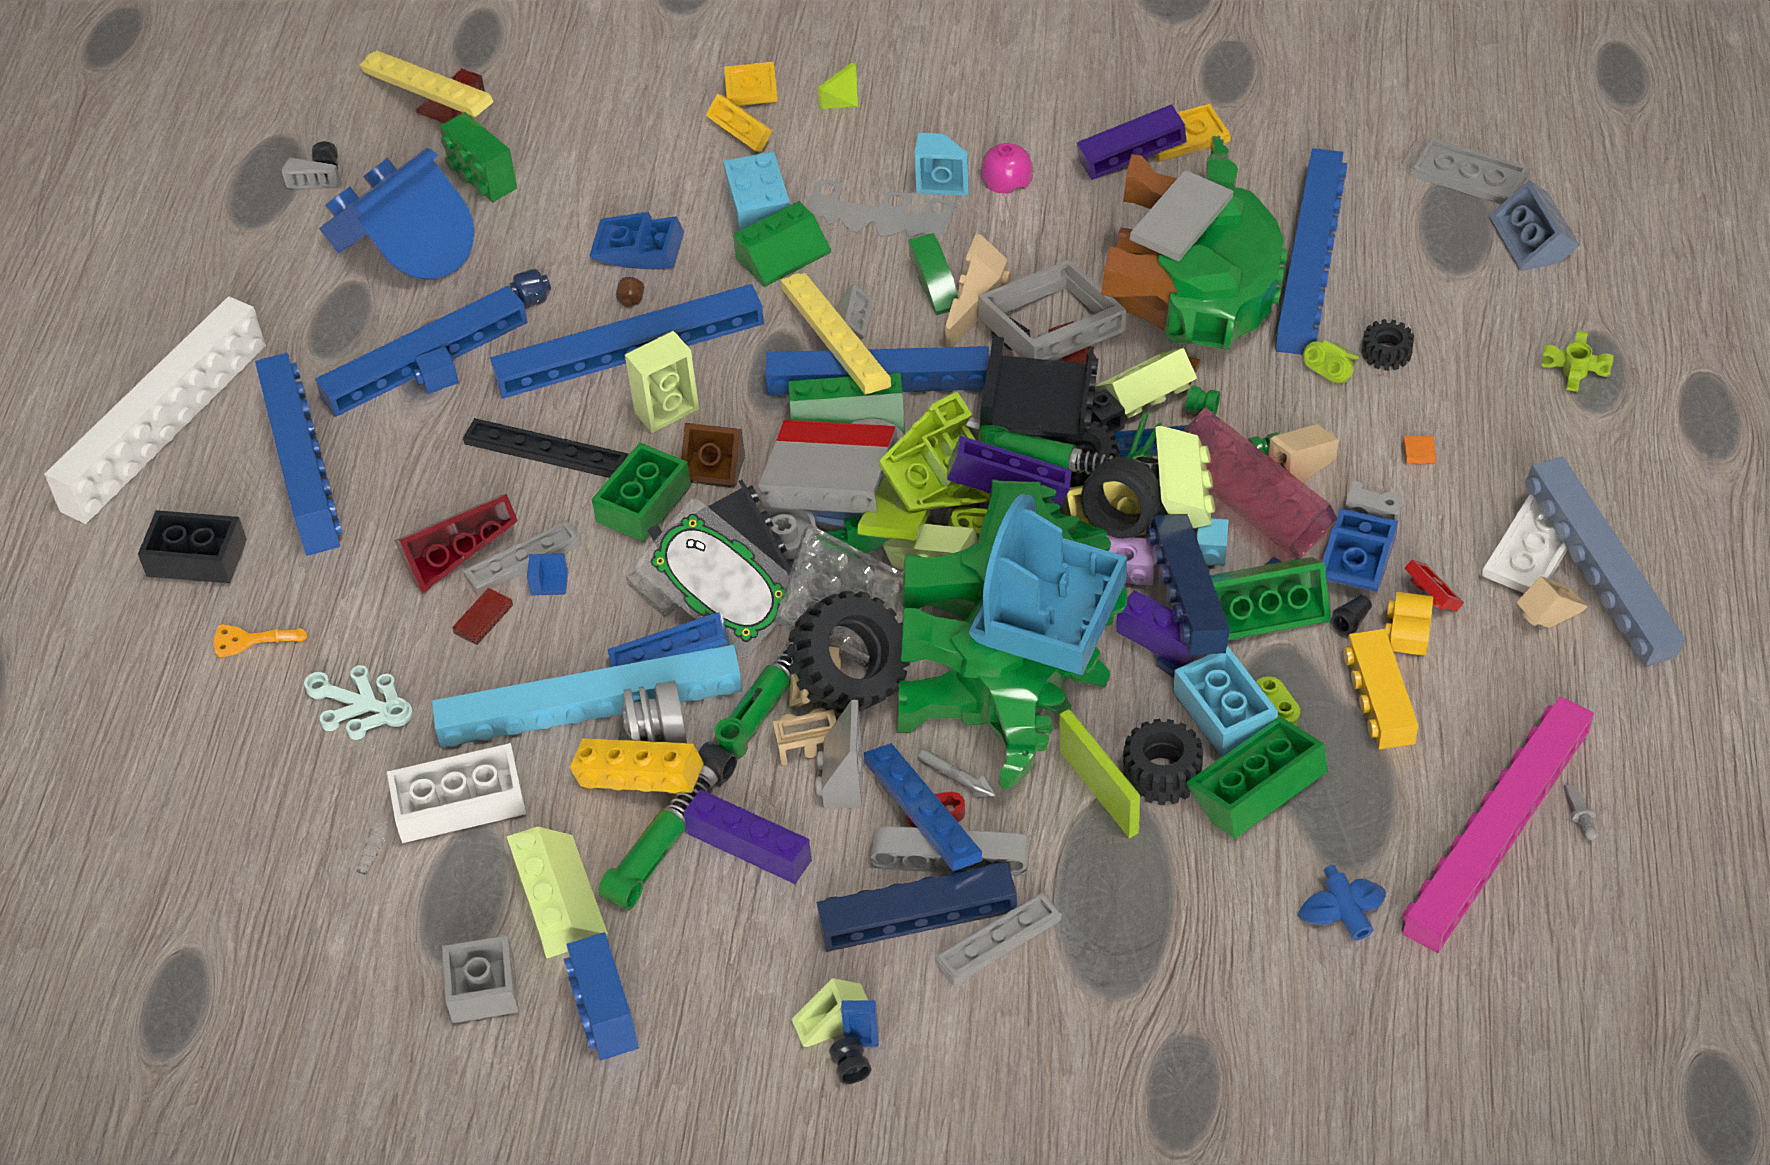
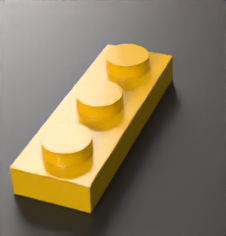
M718 93L705 115L753 150L760 153L773 132L767 125L724 95Z

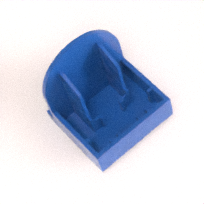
M425 148L397 169L389 158H386L363 176L371 186V189L358 197L351 186H349L325 205L334 217L319 227V229L338 254L367 235L394 268L413 278L424 280L439 279L451 274L465 262L472 249L474 239L472 216L463 198L434 162L438 155L433 150Z

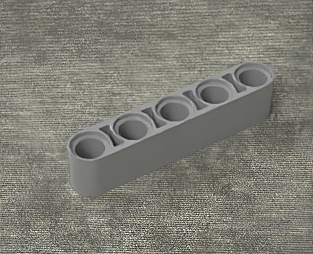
M882 826L874 830L870 858L874 866L891 870L955 872L952 871L918 828ZM965 830L981 849L982 861L958 870L967 871L992 863L1008 862L1012 876H1020L1027 872L1030 841L1025 835Z

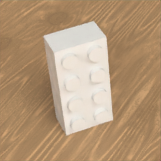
M511 743L387 772L395 822L402 843L527 814Z

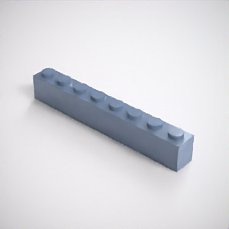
M1562 456L1532 465L1525 482L1527 491L1530 495H1533L1541 508L1542 514L1548 518L1554 527L1557 537L1564 542L1571 558L1585 574L1586 581L1600 597L1603 607L1610 612L1618 630L1625 635L1631 644L1634 654L1640 658L1645 667L1677 657L1686 640L1565 458Z

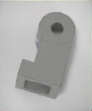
M1352 481L1345 510L1399 522L1402 500L1398 495L1394 493L1380 494L1379 492L1363 489V482Z

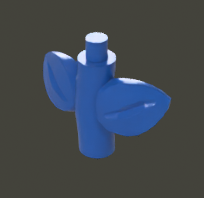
M1335 865L1327 866L1323 870L1327 877L1324 883L1327 891L1317 892L1309 897L1300 908L1298 917L1305 922L1319 925L1330 924L1340 919L1353 940L1366 938L1374 929L1363 911L1379 908L1386 897L1385 889L1367 879H1356L1349 884L1345 873H1339Z

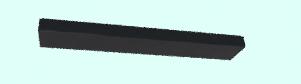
M474 418L463 436L465 445L607 478L611 477L629 455V453L476 418Z

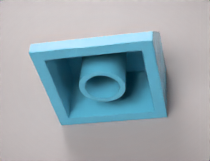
M918 133L915 148L917 193L969 196L968 152L945 134Z

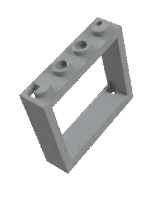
M1070 260L978 296V318L998 337H1004V342L1020 357L1057 360L1124 332L1126 309L1113 297L1101 295L1102 288ZM1065 288L1095 313L1035 339L1030 338L1004 314Z

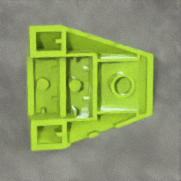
M958 392L934 402L926 413L913 424L909 431L878 462L909 512L990 501V493L946 480L949 459L959 437L963 436L975 440L966 426L972 417V413Z

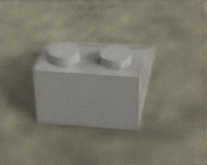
M851 700L824 738V751H818V770H823V774L817 777L816 790L817 795L823 796L824 808H862L863 748L858 700Z

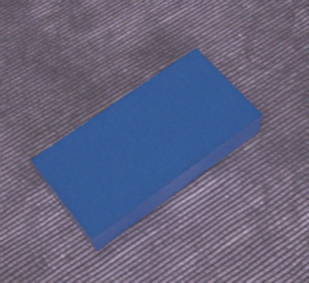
M842 1000L841 1013L844 1038L850 1036L858 1037L863 1047L879 1046L876 1000Z

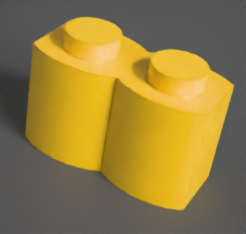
M1396 592L1395 601L1389 600L1387 618L1393 619V622L1386 623L1385 630L1393 652L1426 656L1433 596Z

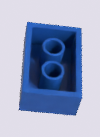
M600 933L566 944L570 957L564 958V963L573 996H575L579 1016L585 1029L589 1049H597L600 1061L639 1049L631 1012L606 933Z

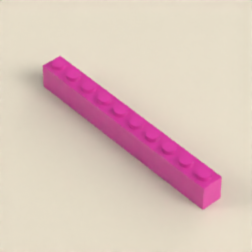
M1561 696L1553 706L1548 705L1545 708L1540 720L1542 723L1539 727L1533 726L1526 738L1527 744L1524 748L1518 747L1515 751L1509 770L1504 768L1496 781L1497 787L1495 790L1487 791L1481 802V810L1479 813L1473 812L1466 823V831L1463 836L1458 834L1451 844L1449 856L1447 858L1443 856L1438 861L1433 879L1431 881L1428 879L1424 881L1419 890L1417 902L1415 904L1410 902L1402 916V920L1405 921L1403 935L1437 953L1440 952L1589 734L1594 712Z

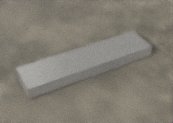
M565 521L463 570L476 594L480 595L527 572L529 554H564L581 546V541L570 524Z
M1041 892L936 955L935 963L952 984L956 985L1062 921V914L1046 895Z

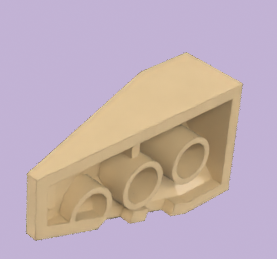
M975 234L967 253L966 263L969 264L966 275L961 274L958 298H954L945 326L946 347H953L979 320L978 296L1011 282L1012 273L1008 271V259L980 234Z

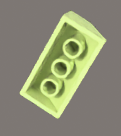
M537 826L507 836L511 855L546 959L568 952L566 944L604 932L608 939L606 927L573 835Z

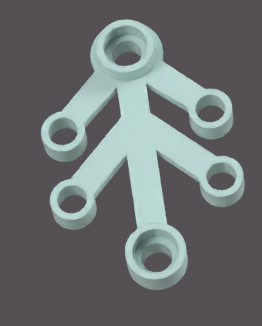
M363 665L355 666L350 671L352 682L358 686L360 694L330 685L328 676L322 672H314L308 675L304 681L307 694L316 700L328 697L350 704L334 711H324L320 715L322 728L326 731L337 729L340 721L369 711L377 713L362 720L352 719L346 724L348 736L353 740L363 738L366 730L383 724L392 727L402 726L409 722L413 715L411 705L404 699L398 698L395 691V679L391 674H382L376 680L379 692L385 695L386 703L376 700L369 683V671Z

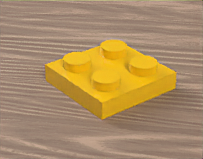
M774 62L724 66L727 98L736 105L778 102Z

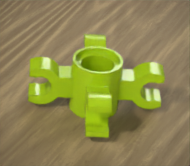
M1577 330L1575 341L1567 346L1566 351L1559 350L1554 345H1545L1541 366L1545 368L1563 367L1562 371L1568 377L1566 390L1578 392L1580 379L1585 378L1588 375V371L1596 372V374L1603 377L1610 376L1614 356L1607 353L1598 356L1592 355L1591 347L1586 344L1588 336L1586 331Z

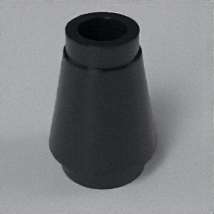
M1359 595L1357 598L1336 608L1331 617L1333 628L1344 635L1356 632L1372 608L1370 599L1364 595Z

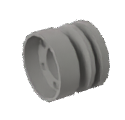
M675 680L655 684V698L653 699L648 698L643 686L639 687L641 701L637 702L633 701L631 688L623 690L622 712L627 738L630 741H641V738L648 737L649 742H656V736L662 735L664 742L687 743Z

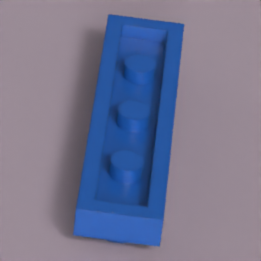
M720 612L610 648L608 649L610 666L615 667L701 651L727 644L729 642L724 617Z

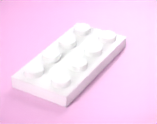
M1533 495L1528 496L1484 566L1482 573L1483 577L1522 593H1525L1540 576L1550 579L1568 550L1564 542L1557 537L1555 529L1548 518L1542 514L1541 508Z

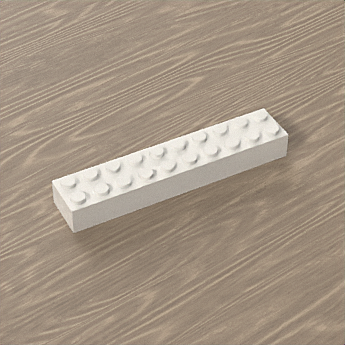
M228 296L44 474L61 513L86 524L262 351L266 344L253 306Z

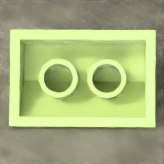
M1184 348L1162 352L1095 386V393L1107 389L1125 408V414L1129 418L1143 411L1141 406L1149 402L1151 406L1166 400L1165 394L1171 391L1177 394L1190 388L1189 382L1197 379Z
M1164 426L1156 427L1161 501L1168 515L1188 514L1193 528L1212 525L1211 513L1215 512V505L1208 489L1213 487L1211 473L1206 467V463H1210V453L1207 445L1202 446L1198 435Z

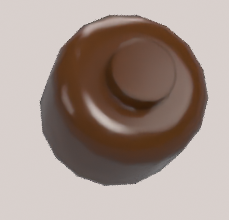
M633 277L620 279L616 290L617 300L626 307H631L632 304H640L645 290L644 284Z

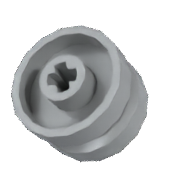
M763 508L760 513L766 510L774 525L769 528L773 537L779 535L787 549L786 552L782 553L787 563L793 560L800 574L808 571L814 565L815 553L818 550L817 529L813 514L809 510Z

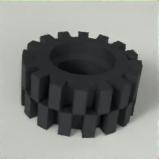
M1382 319L1381 324L1375 321L1372 326L1368 325L1366 327V331L1364 330L1362 357L1364 360L1367 359V363L1370 366L1375 363V368L1380 369V366H1385L1384 370L1389 371V367L1392 366L1394 370L1399 369V364L1404 367L1411 360L1414 334L1411 333L1409 327L1405 328V324L1402 322L1396 325V320L1392 319L1391 323H1387V319ZM1381 343H1391V344H1394V345H1396V346L1386 347V346H1383V345H1380V344H1381Z

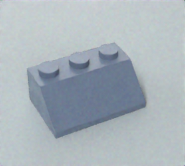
M1531 180L1527 181L1489 215L1517 265L1523 271L1560 263L1580 246L1549 193Z

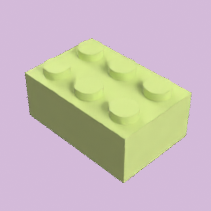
M674 331L625 354L634 412L651 433L699 410L691 350Z

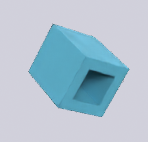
M1211 518L1212 525L1198 527L1197 541L1206 565L1225 566L1229 520Z

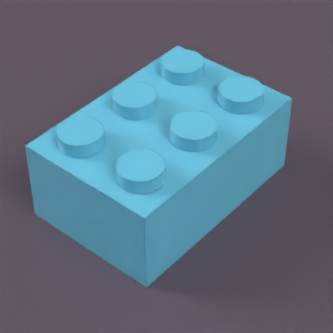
M774 151L723 161L726 186L739 231L790 206Z
M1228 646L1226 653L1209 654L1175 670L1174 694L1221 757L1277 719L1278 710Z

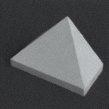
M853 284L834 309L861 340L865 338L873 298Z

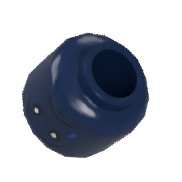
M537 269L517 273L513 276V282L509 283L512 291L524 303V307L545 302L547 291L551 290L547 275L542 276Z

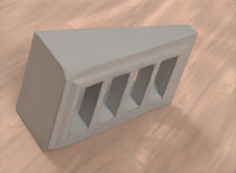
M289 157L282 169L286 187L290 189L340 188L342 185L336 165Z

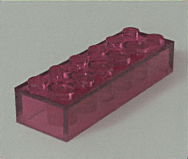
M1206 407L1183 430V432L1198 435L1202 446L1207 445L1209 449L1210 463H1206V467L1211 473L1213 487L1208 488L1209 491L1295 560L1300 559L1338 519L1330 503Z

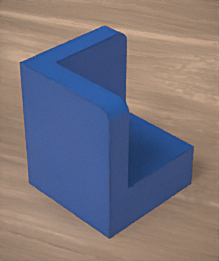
M529 554L527 580L531 596L566 594L568 568L565 554Z

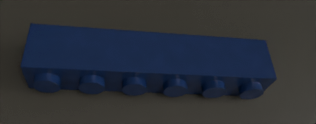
M1188 514L1155 515L1151 528L1146 530V541L1148 546H1152L1154 564L1159 566V579L1161 583L1165 584L1167 602L1172 604L1173 620L1179 624L1181 642H1185L1189 655L1226 653L1230 628Z
M1008 862L1000 864L992 863L967 871L958 870L952 874L938 877H925L919 881L904 884L895 883L889 887L875 890H862L856 894L842 897L833 896L817 901L816 904L826 952L1005 915L1017 907V892Z

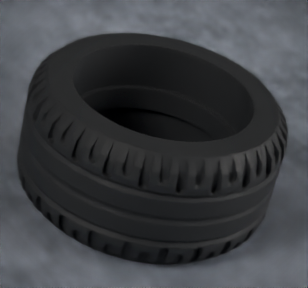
M1115 457L1102 462L1086 479L1082 488L1081 504L1086 517L1089 518L1088 520L1091 521L1092 525L1107 531L1108 536L1111 535L1112 537L1123 539L1132 538L1143 533L1151 525L1154 516L1158 515L1162 508L1161 488L1158 478L1155 477L1156 475L1153 474L1152 470H1149V467L1132 458ZM1106 481H1116L1132 489L1140 501L1141 513L1127 514L1113 507L1105 496L1103 483Z

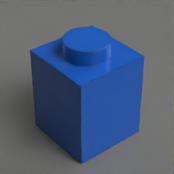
M446 346L414 357L417 369L413 370L418 385H424L428 394L459 383L455 364Z

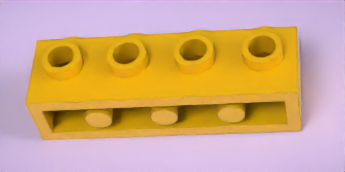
M582 738L569 768L580 787L588 789L608 788L613 790H640L643 792L661 791L676 794L693 792L704 763L694 744Z

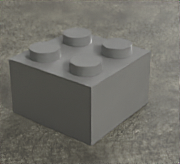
M508 935L442 946L445 998L452 1023L519 1012L514 956Z

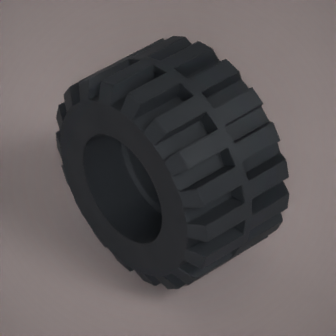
M1154 719V722L1151 724L1148 721L1141 723V729L1135 727L1131 731V736H1127L1125 740L1123 775L1140 794V797L1144 796L1145 802L1152 803L1153 800L1158 801V805H1165L1166 801H1171L1172 804L1179 803V798L1185 800L1190 797L1187 781L1202 771L1203 764L1202 742L1200 738H1196V732L1193 729L1186 730V725L1181 722L1178 725L1174 724V720L1167 719V722H1161V719ZM1165 758L1175 763L1158 765L1151 762V760Z

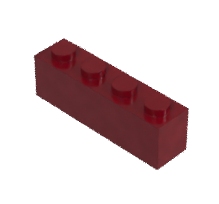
M507 494L499 495L394 541L407 570L421 594H423L435 583L451 573L452 570L471 558L486 544H489L518 522Z

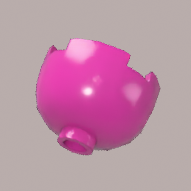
M1013 143L998 144L991 147L983 157L981 179L987 183L989 190L1010 194L1012 189L1021 186L1025 189L1032 182V161L1030 155L1021 146Z

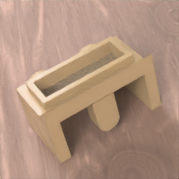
M816 708L806 715L795 716L793 714H786L781 716L779 720L773 721L774 736L781 766L787 765L786 750L803 747L806 758H814L817 755L816 744L824 742V738L836 723L834 710L826 711L823 708Z

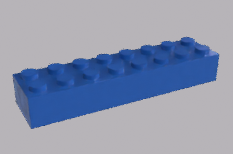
M288 352L256 360L255 364L293 516L306 556L338 548L340 543L337 535H341L343 532L339 518L333 519L332 517L337 515V510L333 497L327 498V496L332 495L328 477L322 479V476L326 475L327 472L323 458L317 459V456L322 455L318 439H312V436L317 434L313 420H307V417L311 416L308 401H302V398H306L303 383L301 381L296 382V379L301 378L297 363L290 362Z

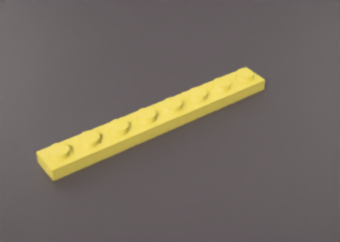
M378 50L367 55L366 59L359 64L365 74L463 113L466 112L473 117L479 115L494 102L489 93Z
M806 273L793 274L788 278L781 279V289L865 395L891 387L890 376Z

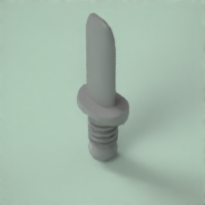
M1564 785L1565 792L1574 811L1571 813L1572 821L1580 823L1586 839H1596L1597 831L1592 821L1596 818L1594 810L1586 808L1578 788L1574 785Z

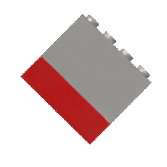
M784 420L759 482L762 507L877 513L875 492L882 474V469L878 462L897 443L896 426Z

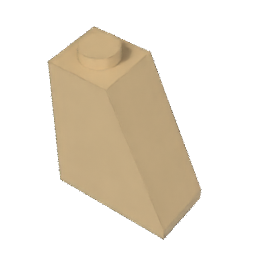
M1318 424L1273 436L1270 439L1267 479L1287 494L1336 459L1338 439L1333 433L1325 430Z

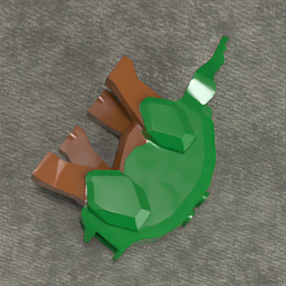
M1212 136L1210 156L1206 162L1207 179L1233 190L1231 201L1179 262L1131 241L1130 233L1132 229L1120 227L1116 247L1109 246L1104 267L1101 295L1113 297L1126 309V313H1131L1151 322L1165 332L1164 336L1174 343H1189L1230 350L1234 340L1257 329L1271 312L1272 304H1278L1281 288L1276 287V284L1282 285L1285 269L1284 267H1279V265H1285L1288 249L1283 248L1284 238L1276 218L1254 193L1247 189L1235 187L1238 168L1234 162L1228 159L1229 151L1223 145L1224 140L1220 139V136ZM1131 154L1126 174L1123 202L1134 203L1151 210L1177 178L1156 173L1143 156Z

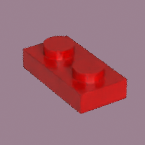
M1412 559L1404 568L1412 576L1410 581L1422 591L1426 590L1430 596H1433V605L1438 609L1443 610L1446 608L1457 612L1464 604L1427 564Z

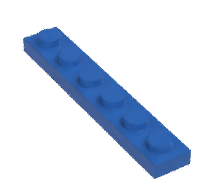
M892 743L864 752V763L952 871L982 861L981 849Z

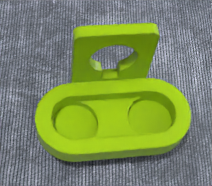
M1324 340L1323 343L1318 341L1312 342L1307 345L1303 352V360L1307 367L1328 380L1339 384L1347 382L1353 375L1354 366L1349 358L1355 360L1360 358V356L1342 345L1328 340Z

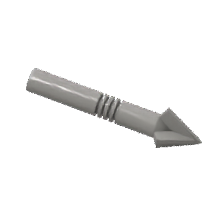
M922 749L919 753L918 759L974 790V798L996 796L985 775L978 779L926 749Z

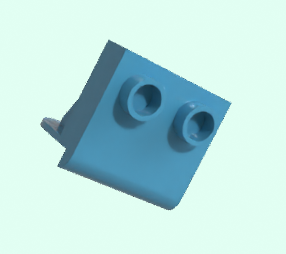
M1020 494L1009 507L996 535L985 576L983 604L969 630L970 636L976 642L987 647L1083 675L1127 580V556L1063 538L1061 528L1036 514L1034 498L1028 494Z

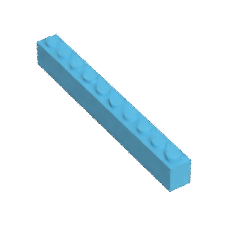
M733 644L432 700L435 730L440 747L457 746L473 741L488 740L505 735H516L521 732L548 729L553 726L623 714V690L631 688L633 701L637 702L641 701L639 687L643 686L648 698L653 699L655 698V684L673 680L676 681L680 703L743 691L735 646Z

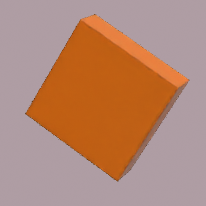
M1404 436L1403 446L1406 464H1435L1436 452L1433 436Z

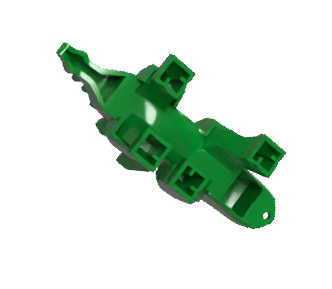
M992 479L990 502L978 543L962 551L940 557L904 556L902 595L904 611L901 661L916 662L926 659L947 665L952 669L941 676L899 682L897 733H911L928 719L960 718L963 724L976 726L988 724L1002 740L1006 750L1005 765L1000 771L998 784L1001 788L1009 789L1032 770L1035 752L1047 750L1049 736L1045 734H1051L1053 725L1051 717L1040 715L1042 710L1045 709L1059 715L1068 709L1071 711V704L1066 698L1065 692L1061 689L1066 678L1069 677L1073 681L1106 687L1111 674L1108 668L1099 660L1100 651L1097 647H1095L1083 675H1079L987 647L976 642L970 636L969 630L983 604L987 566L1000 525L1013 501L1020 494H1028L1035 500L1036 514L1061 528L1063 538L1106 551L1110 550L1112 543L1106 536L1074 540L1069 532L1077 527L1080 523V518L1068 516L1055 519L1052 516L1060 511L1059 504L1049 500L1055 497L1056 490L1040 485V482L999 481ZM1122 588L1105 626L1112 625L1114 621L1113 615L1125 610L1127 601L1126 588ZM931 605L964 618L965 621L935 617L919 610V608Z

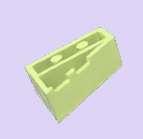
M924 524L917 540L890 539L884 543L883 547L892 567L904 571L905 555L940 557L962 551L978 543L979 540L973 528Z

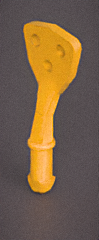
M222 624L218 626L213 639L215 655L219 658L235 655L260 642L298 641L300 643L307 639L308 634L301 628L294 630H279V628H276L275 630L248 633L239 627Z

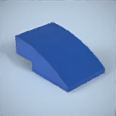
M649 212L602 218L589 255L591 259L620 267L634 269L674 268L684 230L677 216L652 219Z
M1339 509L1323 558L1326 580L1378 592L1396 538L1398 521Z

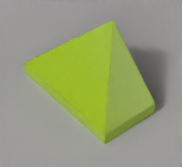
M850 63L817 87L820 108L858 107V84L855 63Z

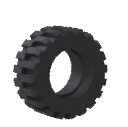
M843 591L839 594H832L806 610V613L799 616L795 622L797 628L790 632L789 641L793 642V645L787 648V657L793 660V664L789 666L791 675H797L799 681L796 682V685L800 691L806 689L809 693L807 698L813 703L821 701V708L825 710L836 708L838 713H843L851 700H858L859 711H863L893 695L899 689V682L904 681L907 671L903 668L909 666L910 662L901 661L903 622H897L895 619L897 613L892 607L886 609L883 606L885 603L878 597L870 600L869 593L859 591L854 594L853 591ZM835 626L851 629L865 643L869 655V665L862 679L852 678L844 674L834 664L829 651V637Z

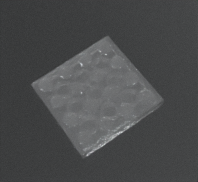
M809 524L803 531L775 622L793 630L797 628L795 622L799 616L806 613L808 608L819 601L843 591H853L854 594L861 591L869 593L870 600L875 597L885 602L883 606L886 609L892 607L897 613L895 619L899 623L903 611V573ZM835 626L829 637V646L839 648V655L868 669V650L861 637L849 628Z

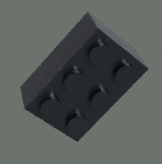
M156 510L139 549L138 556L146 577L230 583L247 539L239 517Z

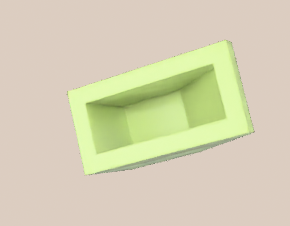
M832 978L791 1019L803 1046L809 1047L844 1034L841 1013L842 1000H868L860 983Z

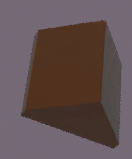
M685 423L681 459L688 462L690 481L736 486L745 458L742 429Z

